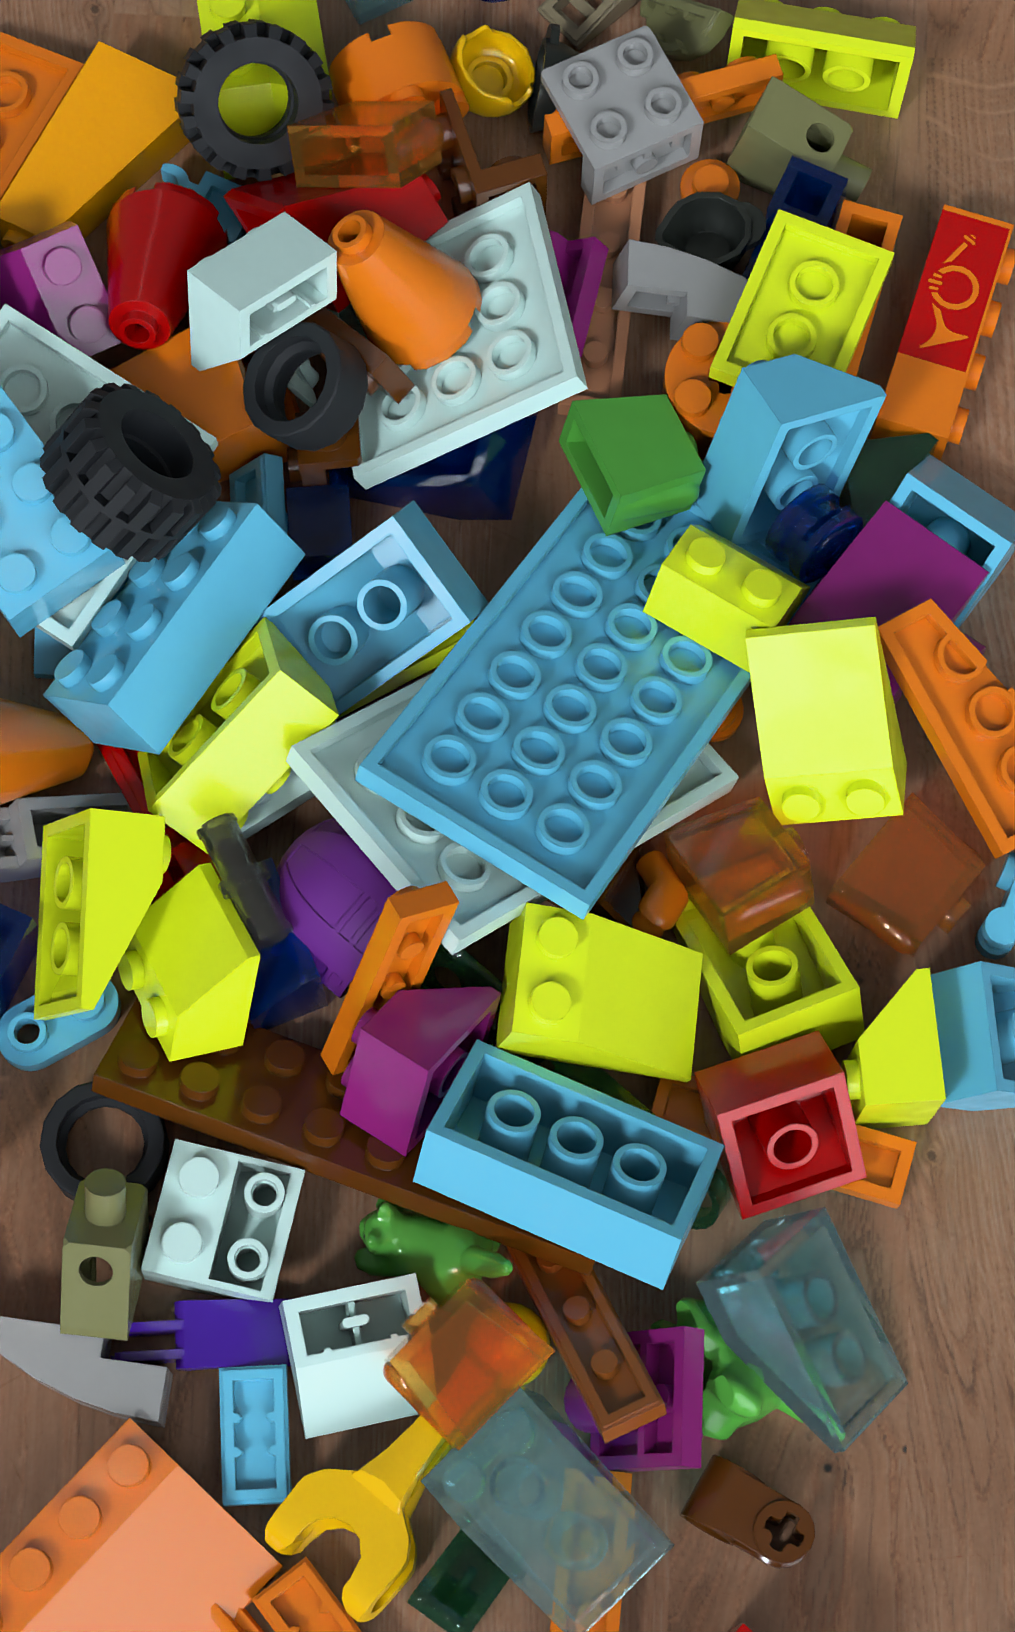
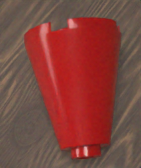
M155 182L153 189L135 192L136 187L126 190L113 204L107 220L109 326L118 340L136 349H154L162 346L169 339L189 311L187 270L197 265L203 258L212 256L225 248L229 241L227 229L224 232L217 220L219 212L215 206L194 190L170 182Z

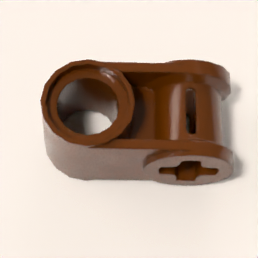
M712 1455L680 1513L681 1517L708 1535L728 1545H734L766 1565L777 1569L790 1568L800 1563L812 1548L815 1538L814 1522L809 1512L800 1504L766 1486L758 1477L739 1465L718 1455ZM783 1518H786L795 1524L792 1535L800 1541V1545L797 1547L793 1544H787L780 1552L774 1550L769 1545L773 1534L764 1527L767 1522L778 1526Z

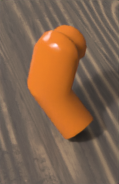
M654 850L642 856L636 864V870L648 889L638 904L639 911L632 916V927L661 938L665 930H670L674 927L686 908L688 892L665 855L660 851Z

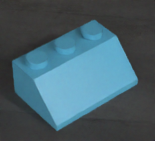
M797 354L770 361L758 360L747 367H743L737 377L736 384L723 416L719 421L706 457L702 462L706 472L699 486V497L696 500L717 534L736 545L777 534L781 531H788L828 519L887 396L882 387Z

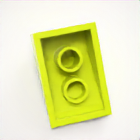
M876 617L746 630L745 643L764 780L776 826L903 815L907 760Z
M89 808L43 826L34 1020H50L94 1010L163 882V874L169 866L171 842L169 837L165 835V816Z
M780 856L688 891L687 906L672 930L679 945L703 953L700 993L720 1039L732 1059L818 1030L830 1050L859 1039L865 1031L860 987Z
M526 902L521 915L513 919L509 925L495 1047L511 1054L688 1083L692 1075L703 953L592 913H588L585 919L582 920L563 908Z

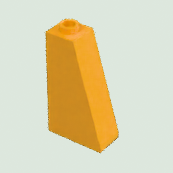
M98 41L0 201V241L2 246L7 248L67 221L78 224L83 238H86L109 216L113 204L126 190L136 187V192L164 163H167L190 141L184 135L179 124L181 123L179 114L175 111L174 97H177L178 86L175 84L176 76Z

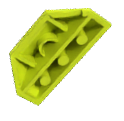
M197 0L202 35L209 30H219L223 28V23L234 20L247 22L248 19H255L276 24L303 39L318 54L323 62L322 68L324 72L329 75L317 0ZM249 63L237 68L226 78L220 89L218 108L222 119L233 131L245 136L260 135L269 131L277 125L285 113L288 102L287 85L275 69L265 64ZM329 90L330 100H332V90ZM223 171L225 179H235L229 173Z

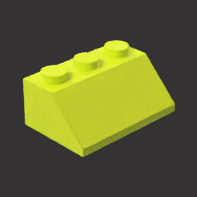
M739 0L733 23L727 65L745 56H754L758 59L776 54L784 74L782 82L820 106L898 119L914 59L916 26L900 24L898 21L888 17L870 19L846 15L829 7L811 9L783 4L779 0Z
M263 617L244 638L160 755L142 751L137 753L148 811L153 815L165 816V823L207 854L222 838L228 840L239 832L247 820L249 810L265 793L272 794L285 783L292 769L286 762L291 746L335 724L336 718L339 716L330 687L280 630L266 617Z

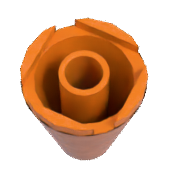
M355 211L345 216L336 224L327 244L337 251V274L363 331L371 343L386 353L395 364L410 365L414 370L428 369L449 359L467 342L473 331L468 324L473 316L475 307L480 312L482 297L478 281L464 264L373 211Z
M0 698V805L81 777L92 759L94 751L93 742L62 713Z

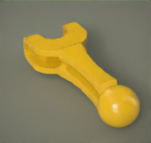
M502 1302L491 1305L478 1313L466 1332L465 1354L460 1359L446 1384L408 1429L387 1449L357 1471L323 1469L305 1475L295 1485L268 1521L265 1529V1542L277 1553L292 1556L301 1553L326 1530L346 1529L358 1536L360 1539L361 1558L350 1579L344 1585L342 1592L344 1608L357 1622L362 1623L374 1619L414 1574L417 1560V1545L410 1518L426 1485L445 1456L474 1421L502 1396L503 1389H515L527 1385L540 1375L547 1364L550 1354L549 1334L541 1318L530 1308L518 1303Z

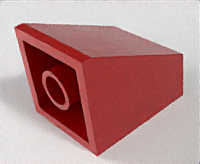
M364 156L292 173L287 176L272 178V180L260 181L232 188L223 196L247 233L285 211L326 243H328L329 236L336 224L345 216L359 210L373 211L423 241L429 239L449 222L437 203L441 199L440 192L434 182L424 172L410 170L397 166L392 162L386 163ZM337 274V299L324 307L340 313L351 302Z

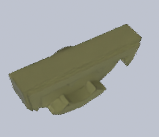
M641 0L640 16L646 18V26L652 30L666 57L673 61L691 62L709 53L725 36L735 18L734 15L726 11L692 0Z

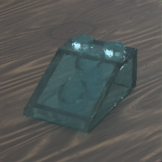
M826 1207L764 1220L696 1282L706 1307L712 1315L725 1344L749 1368L753 1369L763 1382L834 1453L846 1451L908 1384Z
M519 1384L421 1480L462 1531L563 1632H588L675 1546L546 1398Z

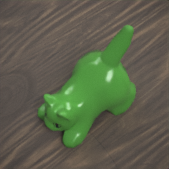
M380 1198L376 1203L377 1210L367 1214L359 1224V1233L366 1247L357 1250L354 1257L356 1267L371 1276L399 1277L416 1273L419 1285L430 1296V1300L444 1312L452 1314L468 1312L478 1303L479 1295L477 1289L483 1277L499 1278L507 1276L513 1271L511 1261L503 1255L496 1253L501 1243Z
M731 1295L721 1300L712 1298L700 1300L692 1297L682 1298L676 1305L677 1324L661 1319L651 1325L650 1329L680 1326L704 1329L702 1431L704 1436L717 1440H726L739 1427L757 1422L775 1409H779L801 1423L820 1425L826 1423L828 1416L823 1409L786 1386L781 1385L780 1377L769 1362L747 1346L734 1332L730 1324V1313L737 1303L735 1296Z

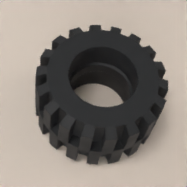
M248 19L247 22L234 20L223 23V28L219 30H209L200 37L202 41L195 49L190 47L184 56L186 63L182 72L178 71L175 84L178 86L177 97H174L175 111L179 114L181 121L179 124L184 135L195 150L219 171L223 170L232 177L246 180V177H253L258 181L272 180L271 175L282 173L284 176H287L297 171L295 165L303 159L308 163L316 154L313 148L319 139L325 141L330 130L326 127L328 116H333L334 102L329 97V90L333 89L330 76L324 72L322 68L323 62L318 54L296 34L281 26L266 23L262 20ZM249 63L265 64L275 69L284 79L288 90L287 107L281 120L269 131L255 136H245L229 128L222 119L218 108L220 89L226 78L237 68Z
M114 382L106 383L101 388L96 387L46 442L43 447L44 454L40 457V468L46 473L42 477L45 488L53 494V503L60 513L68 517L71 521L69 524L79 533L82 532L89 537L94 545L102 550L107 548L115 556L126 560L132 556L138 562H150L153 558L159 560L167 556L216 504L222 489L218 482L221 479L219 466L212 460L215 455L209 444L203 441L200 436L201 433L193 423H189L178 409L162 401L158 395L148 390L142 392L135 385L126 383L121 387Z

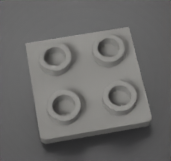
M642 26L542 71L541 82L583 155L581 187L591 205L699 157L704 121L648 26Z

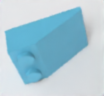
M413 500L267 607L252 629L263 617L271 621L330 687L338 714L340 715L468 625L485 609L489 602Z

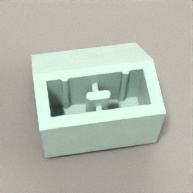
M284 211L263 225L251 229L245 236L212 256L203 258L197 265L187 270L191 365L197 370L203 371L240 360L336 300L337 251Z
M175 1139L141 1267L144 1279L207 1295L273 1302L305 1170Z
M416 1273L285 1300L279 1305L305 1439L418 1415L424 1411L436 1396L430 1339Z

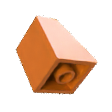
M190 328L169 338L162 346L146 350L110 369L142 391L146 392L148 390L158 395L162 401L178 409L183 417L217 438L218 446L213 452L215 456L212 460L220 469L221 479L218 482L229 480L231 473L263 453L280 456L283 459V463L288 461V445L270 437L255 427L245 410L243 384L248 364L256 350L240 360L199 371L191 365ZM287 388L284 404L286 417L290 421L295 419V413H300L294 394Z

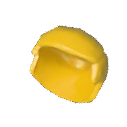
M482 25L466 35L462 34L451 51L450 61L470 106V112L482 117H501L514 112L531 97L534 91L535 67L528 48L511 33L491 29L488 25Z

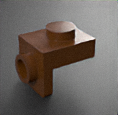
M306 412L295 413V418L302 416ZM359 416L353 427L335 444L316 451L297 450L287 446L291 483L302 482L307 506L331 504L329 469L356 467L362 463Z

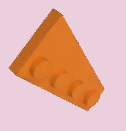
M0 32V201L84 63Z
M929 599L878 626L884 658L994 858L997 859L1015 849V690L1012 687L1007 689L986 666L987 659L932 599Z

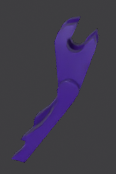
M247 1299L174 1302L175 1320L132 1322L128 1337L175 1334V1349L115 1353V1356H110V1359L148 1365L176 1363V1370L179 1371L283 1364L291 1367L279 1310L281 1302L290 1299H273V1302Z

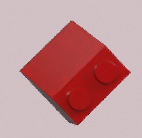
M819 1030L694 1072L711 1138L725 1145L719 1160L742 1220L867 1177L845 1074Z

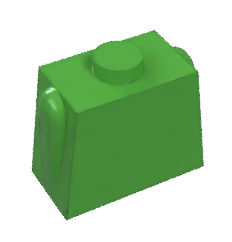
M666 394L572 401L559 443L606 536L691 509L692 504L699 497V486L706 468L698 455L697 444L693 435L685 431Z

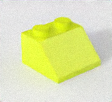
M690 524L662 563L643 612L749 672L745 643L746 630L786 626L806 597L810 587L702 525Z
M201 864L149 906L118 964L119 973L124 987L128 991L134 990L141 1004L142 1019L148 1035L151 1038H158L169 1062L243 1046L261 955L212 864Z
M930 968L916 969L859 1037L847 1060H842L841 1068L845 1074L854 1120L857 1125L871 1129L925 1125L929 1123L946 1100Z

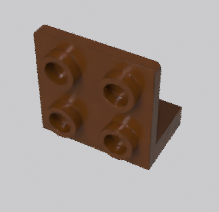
M452 88L440 91V114L432 116L433 129L438 145L433 146V154L441 180L452 179L456 194L455 197H451L454 218L528 182L540 194L546 217L548 174L540 153L524 158L521 156H508L496 161L491 167L481 170Z

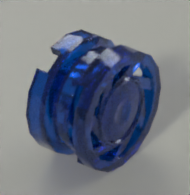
M824 484L813 485L794 498L777 516L765 539L766 550L781 562L788 561L789 571L805 584L815 582L825 576L863 529V518L849 506L840 507L839 496Z

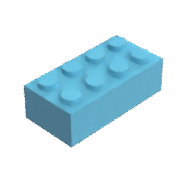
M0 386V611L17 635L22 637L126 563L123 558L115 556L111 550L107 548L102 550L94 545L89 537L82 532L79 533L69 524L71 521L65 514L59 512L53 503V494L46 490L42 479L46 474L40 468V457L44 454V444Z
M216 501V504L167 556L159 560L153 558L150 562L136 561L128 573L129 581L114 600L106 603L92 620L91 626L93 629L78 649L67 654L59 662L54 671L55 679L43 696L93 743L160 755L306 554L257 503Z
M477 1039L426 1130L413 1182L663 1290L707 1194L725 1145Z

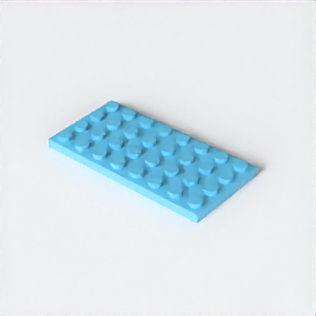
M581 487L361 762L355 781L584 920L751 683L749 672L643 612L662 563L690 524L702 525L717 534L697 502L695 501L692 504L690 510L606 536ZM769 537L738 545L810 587L806 597L790 619L791 621L808 596L820 583L826 571Z

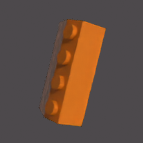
M129 1418L0 1553V1632H222L211 1619L212 1605L217 1603L234 1619L238 1607L242 1609L247 1608L252 1602L251 1599L259 1594L284 1566L141 1427Z

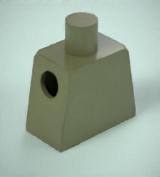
M773 76L746 121L726 162L736 172L741 183L801 208H811L824 187L856 202L872 172L871 168L842 154L853 132L849 123Z
M104 1168L95 1170L86 1179L80 1181L62 1246L61 1334L128 1341L143 1280L141 1267L149 1240L148 1189L142 1184L126 1182L125 1176L114 1169ZM96 1257L106 1260L113 1270L112 1277L104 1282H96Z

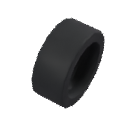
M307 322L297 323L259 347L248 364L243 384L245 410L254 426L270 437L294 449L316 451L335 444L353 427L363 410L368 389L366 364L357 348L316 323ZM323 353L326 357L327 366L323 391L316 403L305 414L289 421L285 414L284 404L287 385L301 364L308 358Z
M93 1081L75 1086L56 1100L43 1122L40 1150L45 1170L66 1197L74 1201L79 1182L85 1179L78 1175L69 1163L66 1151L68 1134L76 1120L88 1111L102 1107L117 1108L126 1112L135 1119L142 1130L144 1138L142 1158L136 1168L125 1177L126 1182L142 1184L148 1189V1193L156 1187L166 1170L170 1146L162 1117L92 1092Z

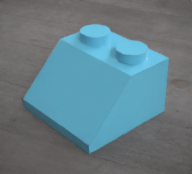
M930 454L906 474L889 503L990 572L954 622L959 629L1015 552V511Z
M979 961L931 974L946 1100L940 1107L967 1111L1015 1108V967Z

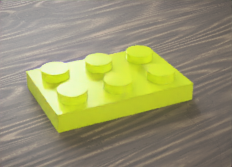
M778 209L711 364L709 378L734 387L743 367H747L758 360L770 361L792 354L803 356L846 373L889 272L895 253Z

